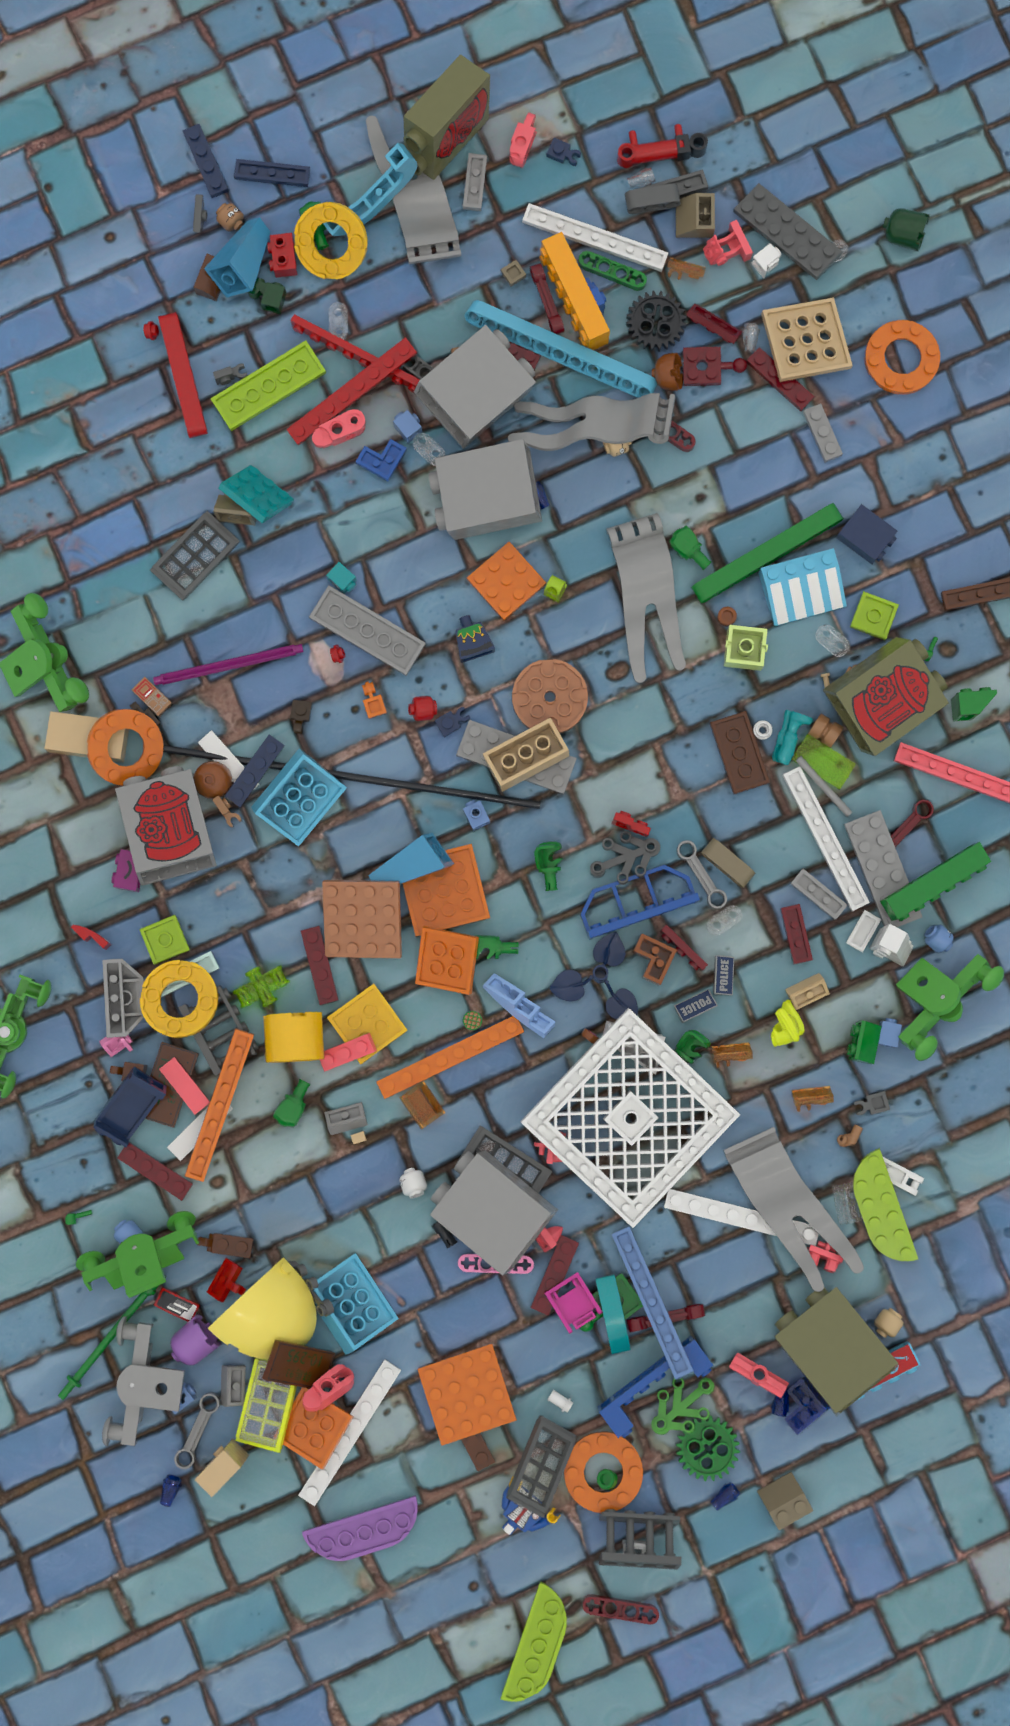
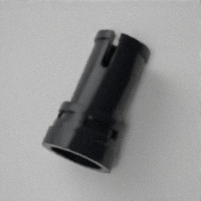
M438 1221L431 1226L436 1234H439L446 1248L458 1242L453 1234Z

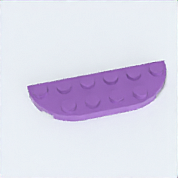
M416 1495L303 1530V1537L315 1553L333 1561H346L389 1548L401 1542L411 1531L417 1517Z

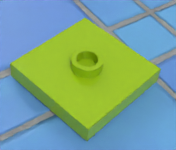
M863 591L850 628L886 640L899 604Z
M176 915L139 929L153 965L190 951Z

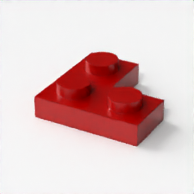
M624 811L616 812L612 821V825L648 837L651 829L643 821L637 820V822H634L631 814Z

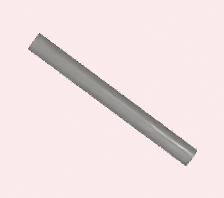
M800 756L796 762L843 814L848 817L852 811L807 761Z

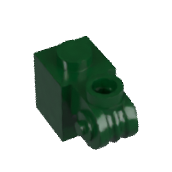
M257 277L253 290L248 292L252 299H258L261 295L263 296L261 300L263 310L281 314L287 294L282 284L278 282L265 283V280Z

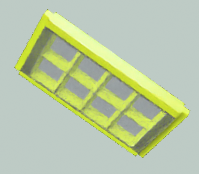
M255 1358L235 1441L280 1453L297 1386L262 1379L269 1359Z

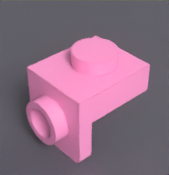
M129 1035L127 1037L107 1038L106 1036L99 1041L110 1057H113L125 1047L130 1052L133 1050L130 1044L133 1041Z

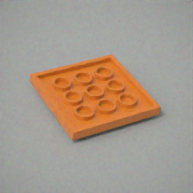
M472 844L445 850L454 865L402 883L416 937L421 936L422 927L446 930L490 919Z
M492 1344L417 1369L441 1446L517 1420Z

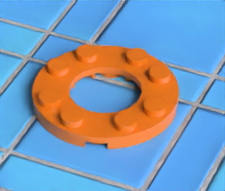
M896 320L884 324L873 333L865 350V366L868 374L876 382V385L883 390L900 395L912 394L925 387L934 378L940 364V350L936 339L924 326L909 320ZM896 340H908L915 344L916 348L920 351L921 361L919 366L908 374L894 372L885 361L884 353L886 348Z
M117 709L104 714L93 725L87 738V757L91 767L101 778L112 784L123 786V782L126 779L134 776H143L147 779L155 772L162 759L163 738L158 726L149 716L133 709ZM122 729L134 730L143 740V754L137 762L129 766H121L114 763L109 757L107 749L111 736Z
M599 1431L585 1435L575 1443L564 1470V1478L570 1495L585 1509L596 1513H602L607 1509L618 1511L627 1506L639 1492L643 1479V1467L637 1450L626 1438L622 1436L618 1438L613 1432ZM598 1453L612 1454L622 1465L623 1475L621 1482L611 1491H596L585 1480V1465L592 1456Z

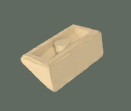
M820 973L785 989L795 1010L830 994L826 982Z

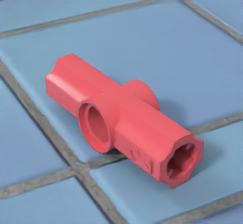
M738 1352L729 1366L730 1369L747 1378L754 1385L764 1388L780 1399L789 1385L787 1381L768 1371L766 1367L756 1364ZM761 1371L765 1377L762 1380H757L754 1377V1373Z

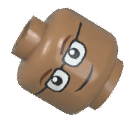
M224 203L216 211V220L226 231H238L243 226L244 214L233 203Z

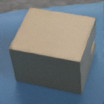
M364 1131L351 1135L353 1144L367 1140Z

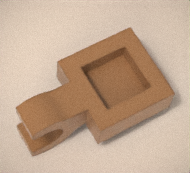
M218 795L212 799L231 828L234 827L231 823L232 818H237L239 822L242 821L238 814L230 812L229 808L231 805L226 798L221 799Z

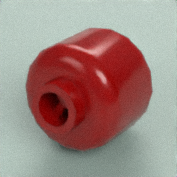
M430 696L414 697L412 703L408 704L409 715H412L415 721L432 720L434 715H437V703Z

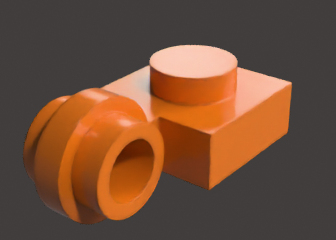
M365 682L362 688L365 696L369 695L370 697L363 700L368 718L371 719L386 714L381 694L373 696L376 693L373 682Z

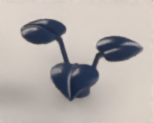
M617 932L604 936L595 945L593 950L594 960L603 964L597 965L593 969V975H590L589 978L582 982V977L577 971L565 970L556 977L550 986V991L556 997L564 1001L573 1002L584 996L585 990L583 985L594 979L597 983H605L612 996L606 1001V1011L610 1017L617 1020L627 1008L636 1015L638 1013V1005L633 993L625 988H621L615 994L607 980L608 969L606 965L615 967L620 965L625 959V947Z

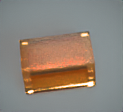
M424 1081L399 1097L421 1130L445 1114V1111Z

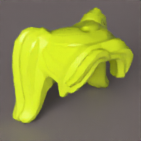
M786 1000L783 1002L782 1008L775 1012L779 1022L774 1025L771 1032V1040L774 1047L787 1045L793 1041L798 1042L799 1036L803 1035L805 1030L804 1024L793 1007L791 1000Z

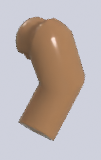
M854 1124L850 1133L841 1134L837 1137L838 1144L841 1147L855 1145L863 1128Z

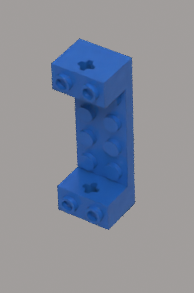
M689 1336L682 1342L683 1348L697 1377L700 1375L704 1377L712 1371L711 1367L714 1365L694 1338ZM665 1356L597 1407L601 1416L618 1438L620 1436L624 1438L633 1431L631 1428L634 1427L632 1420L621 1405H628L634 1400L633 1396L638 1392L640 1394L644 1393L650 1388L649 1384L652 1381L658 1382L666 1375L664 1372L670 1369V1366Z

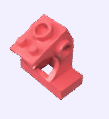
M737 220L730 222L728 228L730 234L717 240V236L714 235L706 242L707 245L703 248V251L710 265L717 264L721 266L728 259L739 254L744 262L751 259L753 251ZM727 244L730 251L724 253L721 247Z

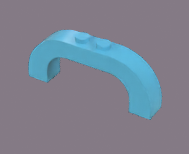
M397 143L385 155L391 164L390 168L359 200L348 206L358 215L363 225L375 217L413 177L417 169V161L404 144ZM323 223L332 236L347 234L337 223Z

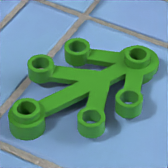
M674 1378L672 1381L674 1387L673 1409L667 1415V1401L670 1399V1395L666 1390H660L657 1394L659 1399L658 1415L653 1418L651 1423L653 1431L658 1435H665L670 1430L692 1433L695 1430V1425L692 1421L687 1420L684 1423L672 1421L677 1416L700 1418L704 1421L709 1419L710 1412L707 1408L702 1407L699 1410L687 1408L703 1394L710 1395L714 1392L715 1385L711 1379H701L698 1388L681 1402L682 1389L685 1386V1382L682 1378L678 1379L682 1381V1385L677 1387L675 1386L677 1380ZM705 1382L710 1384L708 1389L703 1388ZM662 1393L667 1394V1398L664 1400L660 1398ZM702 1411H707L706 1417L700 1416ZM664 1421V1427L662 1428L658 1427V1422ZM686 1424H692L691 1430L685 1429Z

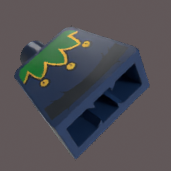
M470 615L459 618L462 628L456 630V638L461 663L495 652L494 644L481 622L473 624Z

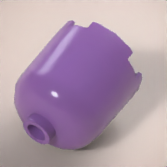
M197 1314L172 1336L170 1342L173 1352L171 1354L177 1362L181 1361L189 1366L195 1365L221 1345L220 1342L217 1343L218 1338L208 1329L211 1324L208 1322L205 1325L201 1321L203 1318L201 1315Z

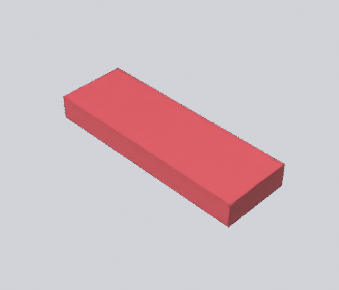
M175 1057L159 1069L195 1115L209 1105V1099Z

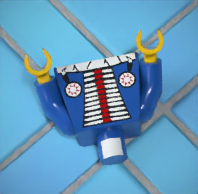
M512 1476L502 1497L503 1515L508 1519L502 1529L511 1536L517 1527L525 1533L526 1531L532 1532L544 1528L550 1523H556L561 1515H553L554 1507L542 1518L506 1498L513 1479ZM521 1480L517 1491L528 1496L529 1491L522 1486L523 1481ZM532 1495L533 1500L542 1504L538 1498Z

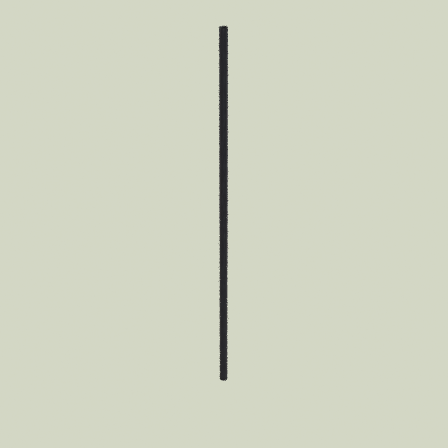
M163 746V753L209 760L228 759L206 751ZM235 756L243 765H247L252 759ZM273 762L269 769L282 770L287 763ZM327 770L337 779L540 809L541 801Z

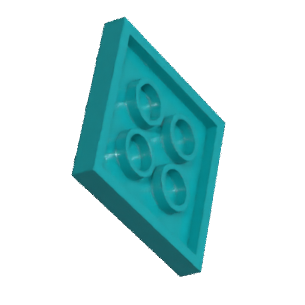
M252 465L221 482L218 488L261 523L266 522L286 509L294 501L286 491L279 488L271 479H268Z

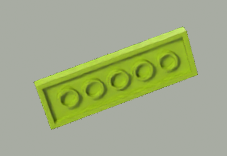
M305 340L210 399L230 431H233L326 374V370Z

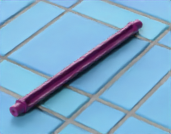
M292 644L290 646L160 674V676L153 677L155 685H165L295 656L304 651L302 644Z

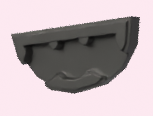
M196 194L193 231L201 233L203 224L207 221V210H204L203 195Z

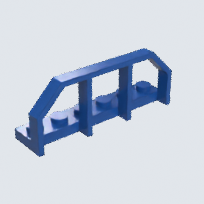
M666 865L646 871L644 879L653 904L644 907L645 911L640 913L635 910L625 914L616 886L621 885L618 881L593 889L580 914L589 940L697 903L700 899L698 893H695L690 877ZM665 870L686 881L689 892L681 894L682 898L674 900L673 897L663 901V905L659 906L648 875ZM636 875L628 877V882L636 880L639 877H637ZM611 888L622 919L619 916L608 920V924L601 925V923H597L589 928L585 913L595 893Z

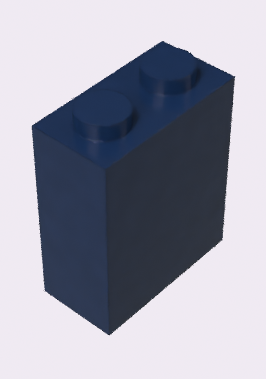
M861 504L836 538L870 564H873L876 560L879 562L886 554L883 550L887 545L889 547L893 545L897 539L895 534L898 531Z

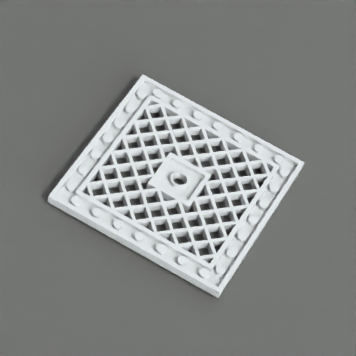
M627 1008L520 1122L634 1228L740 1114L634 1012ZM629 1037L633 1039L632 1041H626ZM634 1044L635 1054H625V1045ZM638 1044L648 1054H638ZM621 1046V1055H613ZM625 1058H635V1068H625ZM639 1058H648V1067L639 1068ZM652 1058L662 1067H652ZM611 1059H621V1068L611 1069ZM607 1061V1069H599ZM649 1071V1081H639V1072ZM652 1071H662V1081H653ZM666 1071L675 1080H666ZM621 1072V1082H611V1073ZM625 1072H635V1082H625ZM598 1073H607L608 1083H598ZM594 1075V1083H586ZM666 1084H676V1094H667ZM680 1084L689 1093L680 1094ZM639 1085H649V1095H639ZM653 1085H662L663 1094L653 1095ZM612 1086H621L622 1096H612ZM625 1086H635V1095L630 1090L625 1094ZM584 1087H594V1097H584ZM598 1087H608V1096L598 1097ZM580 1089V1097H573ZM690 1097V1107H680V1098ZM663 1098V1108H653V1099ZM667 1098H676L675 1108H667ZM694 1098L703 1106L694 1107ZM640 1099H649V1108ZM608 1100V1110H598V1101ZM612 1100H620V1101L612 1108ZM581 1101V1111H571L570 1102ZM584 1101H594V1110L584 1111ZM567 1103V1111L558 1112ZM680 1111H690V1121H681ZM694 1111H704V1120H694ZM653 1112H663V1122H655L659 1117ZM667 1112H676L677 1121H667ZM634 1113L636 1115L633 1123L626 1122L627 1114ZM598 1114H606L603 1119L608 1124H598ZM571 1115H581V1125H571ZM584 1115H594L595 1124H585ZM557 1116H567V1125L557 1126ZM702 1124L694 1133V1125ZM677 1125V1135H667V1126ZM681 1125H690V1134L681 1135ZM653 1126H663V1135L654 1136ZM595 1128V1138H585V1129ZM598 1128H608L609 1137L599 1138ZM612 1128L622 1137H612ZM649 1128L650 1136H642ZM567 1129V1138L559 1130ZM571 1129H581V1138L571 1139ZM663 1139V1149H654V1140ZM667 1139H677V1148L667 1149ZM681 1139H688V1140L681 1146ZM640 1140H650V1149L640 1150ZM612 1141H622V1150L613 1151ZM626 1141L631 1146L636 1142V1150H626ZM585 1142H595V1152H585ZM599 1142H609V1151H599ZM572 1143H581V1151ZM654 1153H663L664 1163H654ZM667 1153H675V1154L668 1160V1154H667ZM636 1154V1164H627L626 1155ZM640 1154H650V1163H640ZM609 1155V1165H599V1156ZM613 1155H623V1164H613ZM586 1156H595V1164ZM650 1167V1177H641L640 1168ZM654 1167H662V1168L654 1175ZM623 1168V1178H613V1169ZM627 1168H636L637 1177L627 1178ZM600 1169H609V1178ZM641 1181H648L641 1189ZM614 1182H623V1191ZM627 1182H637V1191H627Z

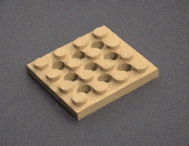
M834 298L762 310L761 315L780 382L852 368V361ZM816 316H821V317H823V318H824V322H823V323L817 322L816 319H815V317H816ZM803 319L807 325L801 326L797 320ZM780 323H787L789 325V328H781ZM821 333H826V334H828L829 339H828V340L822 339V338L820 337V334H821ZM802 337H810L811 343H805ZM790 339L794 345L787 346L784 340ZM825 350H831L834 356L828 357L825 354ZM813 353L816 356V360H810L807 354ZM789 357H796L798 363L790 362Z

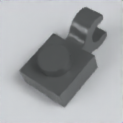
M241 363L233 368L230 366L214 371L213 375L217 385L229 384L231 380L235 379L234 377L243 379L248 376L247 373H239L241 369L245 368L244 364Z

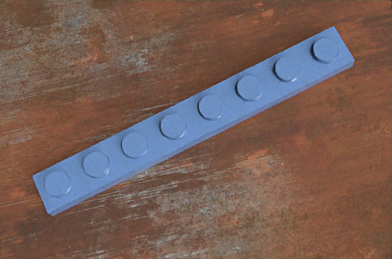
M626 1227L613 1233L612 1237L675 1380L694 1373L631 1228Z

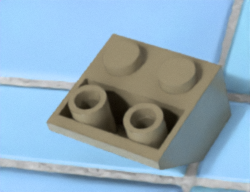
M695 193L681 198V204L676 207V238H712L715 231V193Z

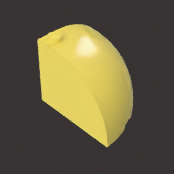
M283 1257L208 1329L226 1345L230 1343L239 1348L238 1351L240 1353L255 1358L269 1359L275 1340L306 1345L310 1341L316 1327V1307L307 1284Z

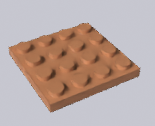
M322 881L325 956L349 958L402 957L400 881Z

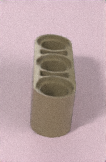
M712 838L701 851V854L741 888H744L756 874L747 864L715 838Z

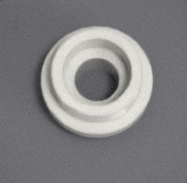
M759 721L754 725L753 733L758 739L765 740L771 736L772 726L767 721ZM759 728H765L766 733H760Z

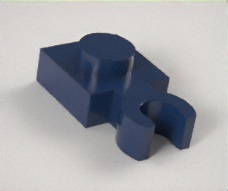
M554 137L546 157L562 164L566 159L570 165L576 166L577 161L572 159V157L577 156L580 158L581 152L579 150L571 151L570 144Z
M464 707L459 708L455 715L449 711L434 720L444 738L461 728L459 722L469 721V715L464 718L460 716L461 712L465 711Z

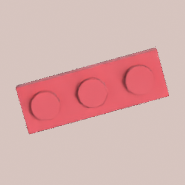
M368 1033L325 1050L324 1059L320 1060L325 1072L376 1052L377 1049L371 1034Z

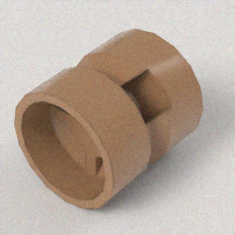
M820 713L808 734L815 739L821 738L822 743L831 748L844 727L837 722L831 723L829 717Z

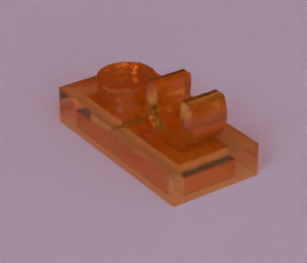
M674 258L669 259L667 266L671 268L668 272V277H671L673 271H677L679 274L678 280L682 277V271L688 273V276L691 278L699 279V277L704 276L706 267Z
M750 1043L711 1046V1053L717 1068L720 1067L719 1063L721 1061H726V1065L729 1067L730 1060L745 1061L753 1059Z
M830 1086L791 1090L792 1099L798 1112H800L801 1105H806L807 1110L810 1111L811 1104L825 1105L827 1103H834Z

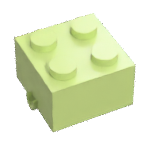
M729 625L723 667L761 671L764 667L765 652L768 650V644H766L768 629Z

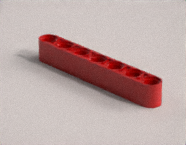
M177 312L158 316L189 438L208 434Z

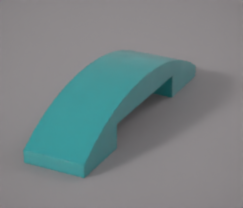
M615 1275L595 1278L611 1354L631 1350Z

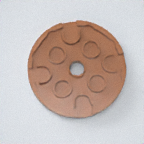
M557 659L539 660L528 665L518 675L512 691L514 711L518 719L528 729L551 718L560 734L564 733L581 720L588 703L587 686L582 675L572 665ZM552 692L556 698L554 701L548 702L544 697L545 694Z

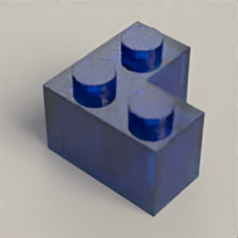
M805 1377L799 1379L786 1390L799 1406L785 1418V1421L796 1435L803 1433L830 1410Z

